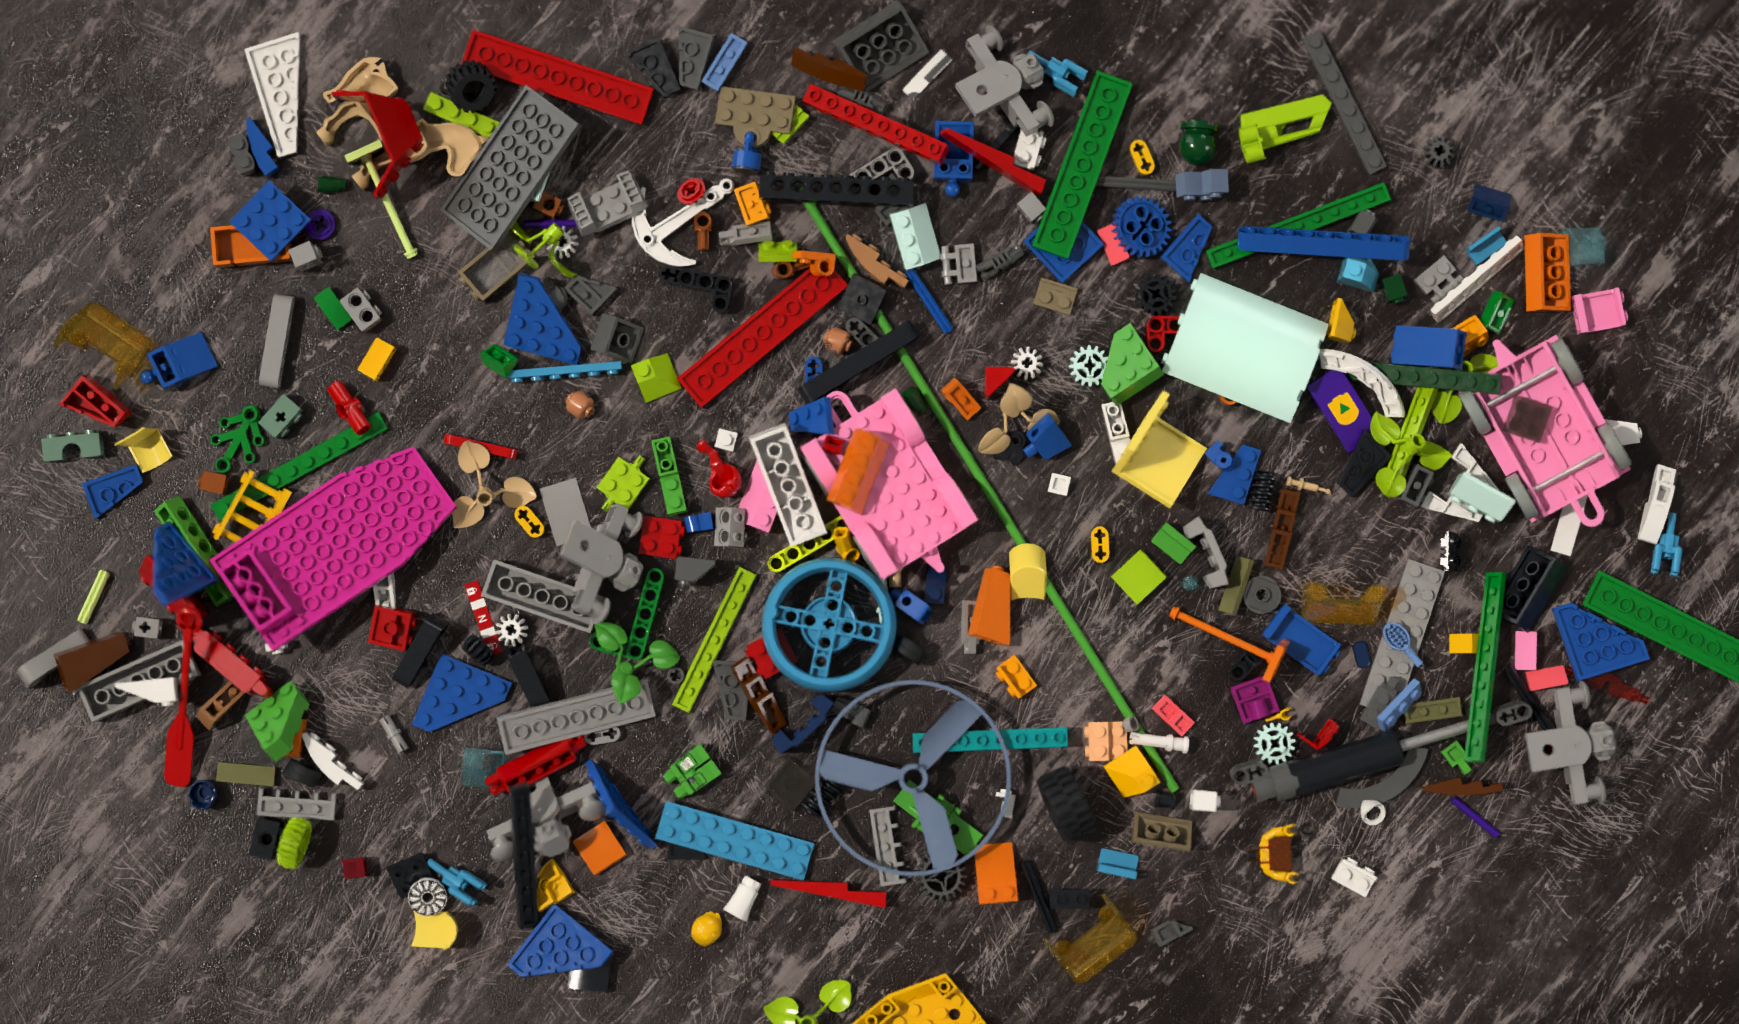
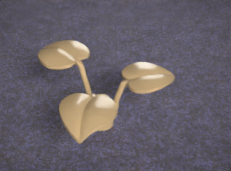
M1010 383L1000 403L1004 416V430L994 428L986 433L979 444L978 451L984 454H998L1008 448L1011 442L1009 435L1006 434L1008 432V416L1014 418L1020 413L1030 422L1028 431L1047 413H1049L1057 425L1060 419L1051 409H1041L1033 415L1032 419L1029 418L1023 410L1028 409L1032 403L1030 394L1022 387Z
M468 440L464 441L459 449L458 462L461 469L466 473L477 471L479 490L475 501L470 496H462L454 501L457 508L452 513L454 528H465L479 522L484 515L483 506H488L492 502V498H496L502 492H504L502 495L504 503L511 508L525 506L530 501L536 499V492L529 482L520 477L507 478L504 481V489H500L495 493H492L490 488L483 487L480 469L485 468L489 464L490 454L483 445Z

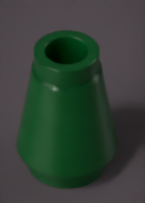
M325 175L318 177V192L327 194L345 190V179Z
M912 386L900 395L906 404L917 412L918 415L928 408L918 390Z

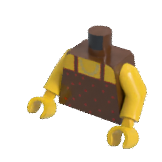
M1290 824L1286 827L1272 828L1262 835L1261 840L1257 842L1258 849L1247 850V860L1258 861L1259 868L1263 869L1264 874L1274 880L1298 884L1299 882L1293 880L1294 875L1300 874L1292 872L1290 836L1297 834V832L1292 833L1290 827L1296 825Z

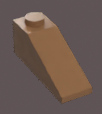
M229 681L199 709L195 718L210 731L246 693Z

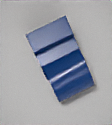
M1217 440L1204 454L1221 471L1228 472L1234 467V460L1229 453L1223 452L1226 448Z
M711 512L684 518L687 533L714 530Z

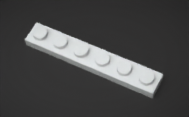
M1518 236L1508 240L1502 249L1493 253L1490 259L1484 264L1479 265L1473 274L1464 278L1461 284L1455 289L1450 290L1444 299L1435 303L1430 310L1433 318L1440 323L1525 249L1522 240Z

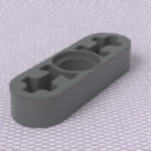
M850 318L847 321V332L863 348L867 346L862 342V338L865 335H871L874 341L879 339L860 319ZM851 322L854 324L858 322V328L861 331L863 328L866 330L859 338L856 337L859 334L856 330H850ZM889 357L885 358L884 360H882V361H880V362H885V361H887V360L889 359Z

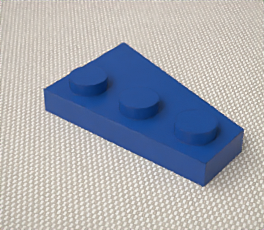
M1197 214L1160 256L1165 263L1187 282L1191 280V275L1198 263V258L1206 244L1212 226Z
M823 397L789 412L791 431L835 435L830 397Z
M1242 445L1233 457L1234 467L1228 472L1223 471L1207 494L1244 505L1261 450Z
M135 464L83 482L82 486L96 519L144 481L138 465Z

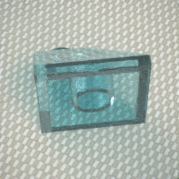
M1600 227L1561 228V234H1569L1570 267L1601 266L1605 263L1604 242Z
M465 747L462 764V785L490 789L491 786L485 784V779L496 773V768L504 765L505 752Z

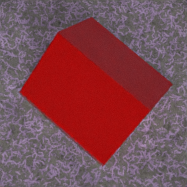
M986 367L985 398L988 400L1015 373L1016 369L1014 367Z

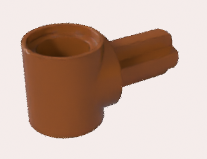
M700 212L694 218L695 232H697L698 250H708L709 232H712V220L709 214ZM702 217L708 219V224L704 227L698 225V220Z
M799 260L797 262H778L772 267V274L776 279L782 280L793 276L796 271L808 268L809 264H801ZM779 265L786 268L785 275H781L778 272Z

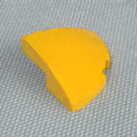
M550 859L537 876L540 879L538 888H536L538 912L552 907L553 904H557L575 893L559 865L554 859Z

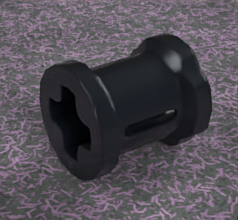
M1157 790L1154 807L1158 808V806L1174 810L1176 793L1171 795Z

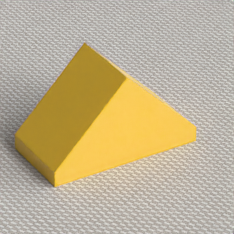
M1449 634V653H1477L1479 634Z

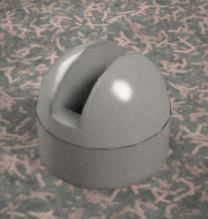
M1134 716L1128 717L1122 722L1123 730L1126 732H1135L1139 728L1138 721Z

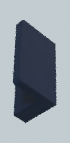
M1475 184L1467 211L1504 222L1510 208L1511 194Z

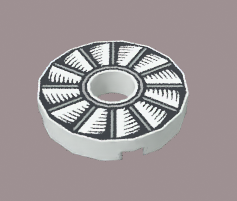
M422 878L411 886L408 893L409 904L417 914L433 916L445 907L447 901L446 889L437 879ZM429 892L433 895V899L425 901L422 895Z

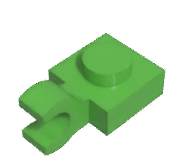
M1457 740L1441 751L1451 767L1458 765L1464 775L1472 771L1464 761L1465 751Z

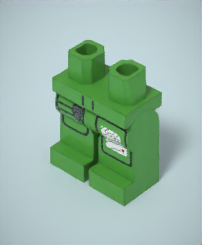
M701 744L671 765L670 769L663 775L668 784L675 779L680 781L682 785L673 790L679 799L688 794L691 795L722 774L712 760L698 770L695 769L710 758Z

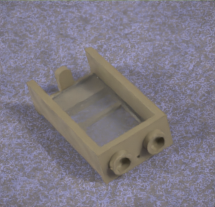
M511 229L495 252L489 248L484 249L458 271L461 275L458 279L465 287L469 285L473 289L471 294L477 301L482 300L485 303L528 266L513 246L515 244L519 245L527 254H530L531 251ZM534 255L531 257L534 261L537 259Z

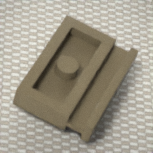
M1041 278L1033 305L1070 316L1078 288Z

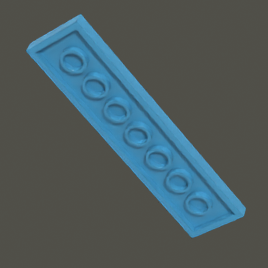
M668 801L665 802L655 836L659 840L803 881L814 843Z

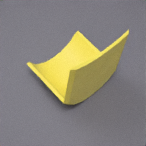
M142 427L130 436L115 443V446H128L142 473L160 466L172 457L161 433L156 428Z
M1029 543L1013 547L1009 552L1010 600L1020 598L1045 600L1047 582L1045 551L1040 546Z
M414 911L416 930L412 942L413 947L443 948L445 950L453 944L459 931L458 923L453 915L449 912L440 911L433 916H422Z

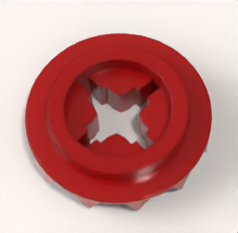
M699 178L686 180L678 189V200L683 205L688 204L689 206L693 202L697 203L698 199L703 198V194L706 192L705 183Z

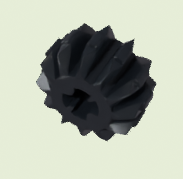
M474 634L467 637L461 645L462 649L480 666H485L494 656V651Z

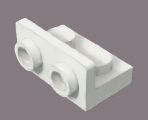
M1021 130L1014 153V166L1031 171L1034 170L1035 166L1039 167L1041 156L1038 155L1040 148L1044 149L1046 137H1043V131L1035 132L1026 137Z
M1349 857L1347 860L1341 858L1331 879L1366 898L1371 886L1378 878L1374 876L1375 871L1367 867L1361 869L1357 866L1358 862Z

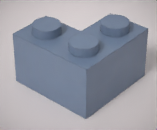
M1228 169L1182 172L1175 175L1177 198H1184V201L1196 200V198H1201V201H1210L1212 198H1221L1222 194L1229 192Z

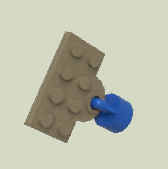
M721 86L715 124L733 127L737 141L743 146V150L734 151L731 167L734 171L752 175L760 172L762 155L757 153L758 148L767 144L770 140L771 132L790 135L796 96Z

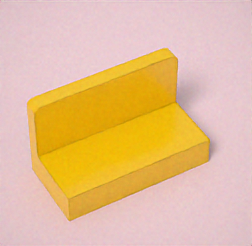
M376 338L358 367V371L378 381L397 349Z

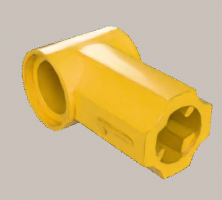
M837 527L832 535L836 544V551L843 559L856 562L860 552L855 547L849 529L847 527Z

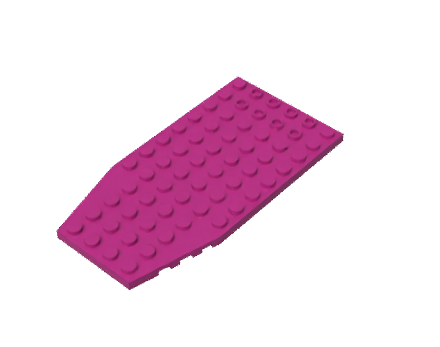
M414 446L392 454L388 458L373 461L369 465L354 468L355 470L338 474L210 559L211 564L273 653L404 566L456 510L455 503Z

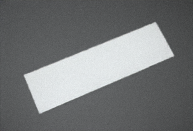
M1588 495L1577 500L1583 511ZM1571 504L1562 507L1551 551L1568 556L1572 554L1581 522Z

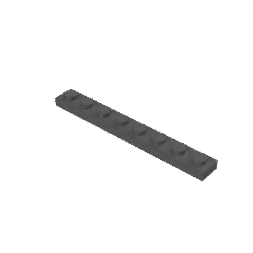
M1320 30L1302 38V42L1368 175L1386 168L1387 165Z

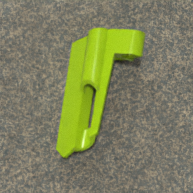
M1319 95L1242 114L1241 128L1238 129L1241 150L1247 164L1266 159L1264 149L1320 132L1331 102L1324 95ZM1313 118L1309 129L1282 135L1283 128L1287 124Z

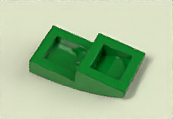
M329 286L313 297L337 330L352 320Z

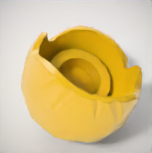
M709 911L694 921L691 936L697 944L709 946L718 940L722 932L720 914Z

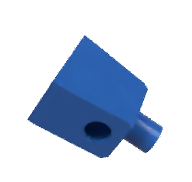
M1047 413L1027 432L1026 435L1031 444L1026 446L1023 451L1028 458L1039 452L1043 459L1047 460L1072 445L1049 413Z
M895 587L890 593L891 598L896 601L895 606L922 626L934 612L928 604L906 589L902 592ZM910 600L911 604L906 606V602Z

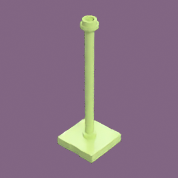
M380 140L344 155L348 165L360 159L362 162H365L376 188L381 178L371 158L373 157L372 154L383 149ZM386 193L382 201L406 250L404 256L410 259L418 255L417 248L413 249L388 193Z

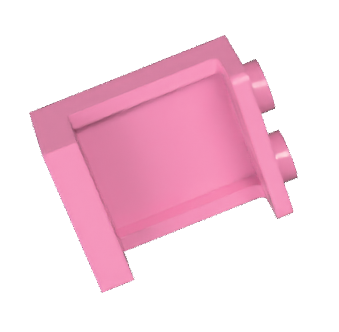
M1619 287L1571 297L1577 335L1626 325L1628 315L1627 311L1623 310L1624 294L1620 291Z

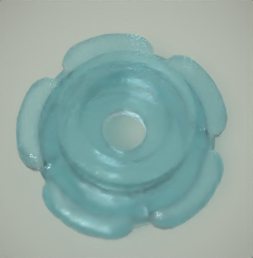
M1193 575L1183 578L1180 585L1183 586L1184 591H1191L1199 587V579L1194 578Z

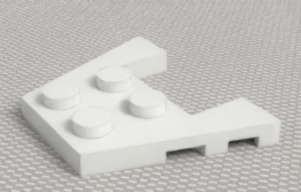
M1460 443L1451 459L1467 469L1466 473L1499 491L1485 471L1477 464L1473 456L1469 454L1466 447ZM1430 491L1420 506L1421 508L1474 522H1479L1483 516L1480 512L1475 514L1468 510V506L1464 503L1460 505L1453 502L1451 496L1445 502Z

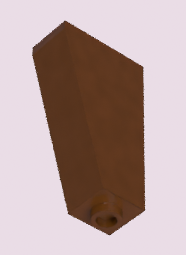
M116 632L53 654L64 690L69 693L76 690L129 652L128 646H130L128 636L122 632Z

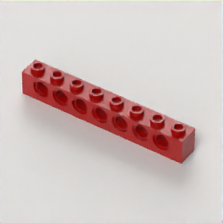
M813 84L809 85L802 100L807 107L940 166L943 165L950 151L949 146L942 141Z

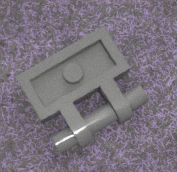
M974 243L955 245V253H949V246H942L940 260L943 262L942 278H944V285H951L952 277L957 276L958 284L977 282ZM956 259L957 270H951L950 260Z
M1443 256L1414 281L1425 295L1431 290L1435 293L1431 298V301L1435 304L1444 299L1450 290L1459 286L1464 278L1461 275L1455 279L1451 276L1456 269ZM1446 280L1448 285L1441 290L1438 285Z

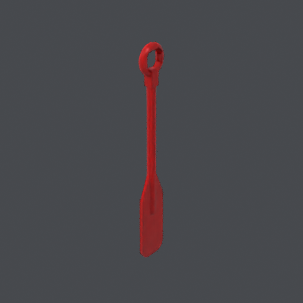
M193 608L180 610L176 617L179 629L184 632L179 712L168 730L164 779L168 784L185 787L190 783L192 773L194 733L186 711L193 633L199 631L203 623L201 614ZM182 613L194 614L197 617L195 619V625L197 626L195 629L183 626L184 616Z

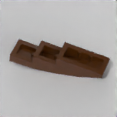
M798 47L793 50L791 66L823 81L849 89L865 91L868 75L839 58L832 61L819 53L812 56Z
M1281 488L1267 547L1265 566L1283 570L1292 536V528L1301 494L1300 491Z
M745 656L732 665L731 669L755 712L769 733L774 734L787 723L772 692L767 690L761 675L756 673L750 659Z
M1460 777L1421 786V791L1463 796L1504 790L1502 783L1499 782L1483 786L1481 780L1462 784Z

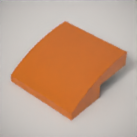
M605 820L572 841L594 876L627 856Z

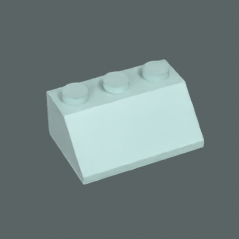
M926 203L889 213L905 270L940 259V251Z
M1466 472L1458 474L1448 492L1453 502L1460 505L1461 503L1466 504L1468 510L1475 514H1478V512L1484 514V519L1491 523H1495V521L1501 522L1516 501Z

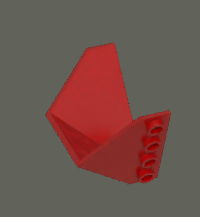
M336 90V92H331L335 99L368 104L391 160L373 193L376 200L379 197L382 199L388 192L387 187L391 182L394 184L400 176V170L403 167L406 168L411 163L412 159L410 157L414 152L418 153L424 145L422 143L424 139L410 105L403 98L394 97L393 99L366 91Z

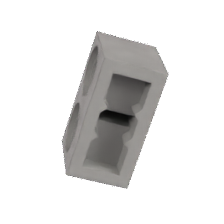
M310 241L288 250L295 267L301 272L322 264L321 258L323 254L320 247H317L316 244L314 245Z
M357 287L342 298L340 303L359 329L366 333L382 321L380 317L382 312L377 305L372 306L369 302L371 297L366 290L361 291ZM355 297H361L362 299L359 306H353L352 304ZM367 312L373 314V318L369 322L364 321V315Z
M732 507L716 508L714 546L744 547L745 509Z

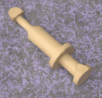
M1288 476L1286 481L1287 486H1297L1299 491L1306 489L1331 494L1330 489L1320 488L1317 484L1305 482L1303 478H1300L1298 481Z

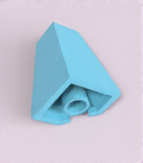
M1344 257L1337 282L1374 293L1379 272L1369 258Z

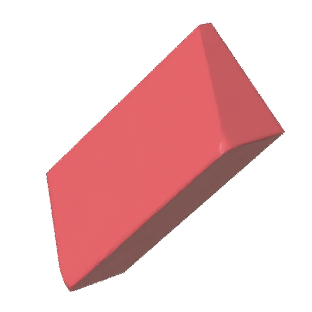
M1110 224L1097 232L1101 242L1104 244L1103 247L1109 262L1113 266L1128 260L1130 256L1128 251L1123 252L1124 245L1118 247L1120 240H1114L1117 233L1111 232L1116 226Z
M1563 665L1525 672L1529 691L1569 684Z

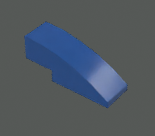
M248 117L246 119L247 133L252 153L264 175L270 178L280 170L269 155L275 149L256 123Z

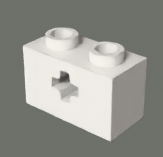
M1191 790L1189 809L1216 812V808L1220 807V796H1217V792Z

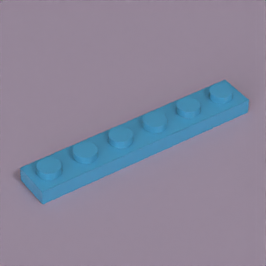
M618 361L512 370L507 379L512 380V383H521L523 379L531 378V381H542V377H550V380L561 379V376L569 375V378H579L580 374H588V377L600 376V372H607V375L619 374L618 371H623L622 362Z

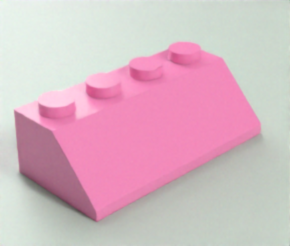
M757 460L738 508L745 509L746 525L769 534L778 512Z

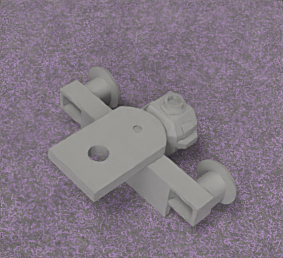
M992 25L986 26V34L981 37L979 34L968 38L965 46L976 61L975 69L977 72L956 83L955 88L973 115L977 117L1000 105L1013 126L1018 124L1026 137L1037 132L1038 128L1046 124L1052 127L1054 115L1051 108L1045 102L1038 101L1037 110L1031 112L1019 95L1021 88L1036 89L1042 85L1044 71L1033 53L1026 55L1021 53L1014 57L1013 65L1001 60L996 61L990 51L993 49L1001 51L1003 40L999 31ZM983 88L987 94L979 95L976 90Z
M618 503L610 506L604 523L598 525L596 530L577 520L572 521L559 555L582 567L572 591L577 595L571 609L582 615L586 614L592 617L593 624L603 622L610 611V601L608 598H604L601 602L595 600L602 579L608 577L609 581L613 583L614 588L623 592L633 588L638 583L643 570V565L638 561L637 557L631 553L623 555L621 545L617 542L621 530L625 531V537L631 538L638 533L643 523V515L641 512H637L632 516L628 514L629 509ZM582 541L587 544L586 551H583L580 547Z
M1579 681V688L1570 689V687L1553 690L1556 710H1553L1556 729L1525 733L1531 772L1563 767L1565 782L1569 784L1572 804L1589 802L1588 800L1598 799L1599 804L1602 805L1606 800L1605 784L1598 776L1595 777V783L1586 784L1582 764L1588 760L1590 755L1599 761L1609 760L1616 750L1614 733L1612 728L1603 721L1592 723L1586 732L1581 727L1576 726L1572 704L1581 703L1584 709H1587L1590 704L1589 688L1584 681ZM1546 744L1552 746L1553 751L1550 755L1543 753V747Z
M548 775L530 784V789L537 787L531 793L533 832L535 831L534 848L537 852H542L543 855L548 857L559 855L569 848L571 832L568 826L561 824L562 818L579 811V815L583 820L594 821L606 813V806L600 801L592 782L556 798ZM510 819L486 830L489 840L494 846L491 851V857L495 861L505 862L513 858Z

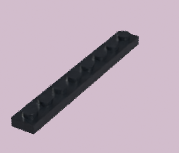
M527 782L509 786L517 922L520 930L538 925L530 785Z

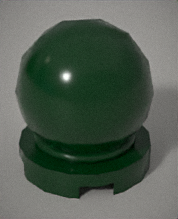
M1190 119L1188 123L1182 120L1180 130L1185 133L1180 138L1178 145L1182 159L1188 164L1195 166L1209 162L1215 155L1216 140L1213 134L1218 133L1219 124L1214 122L1212 126L1207 125L1206 120Z

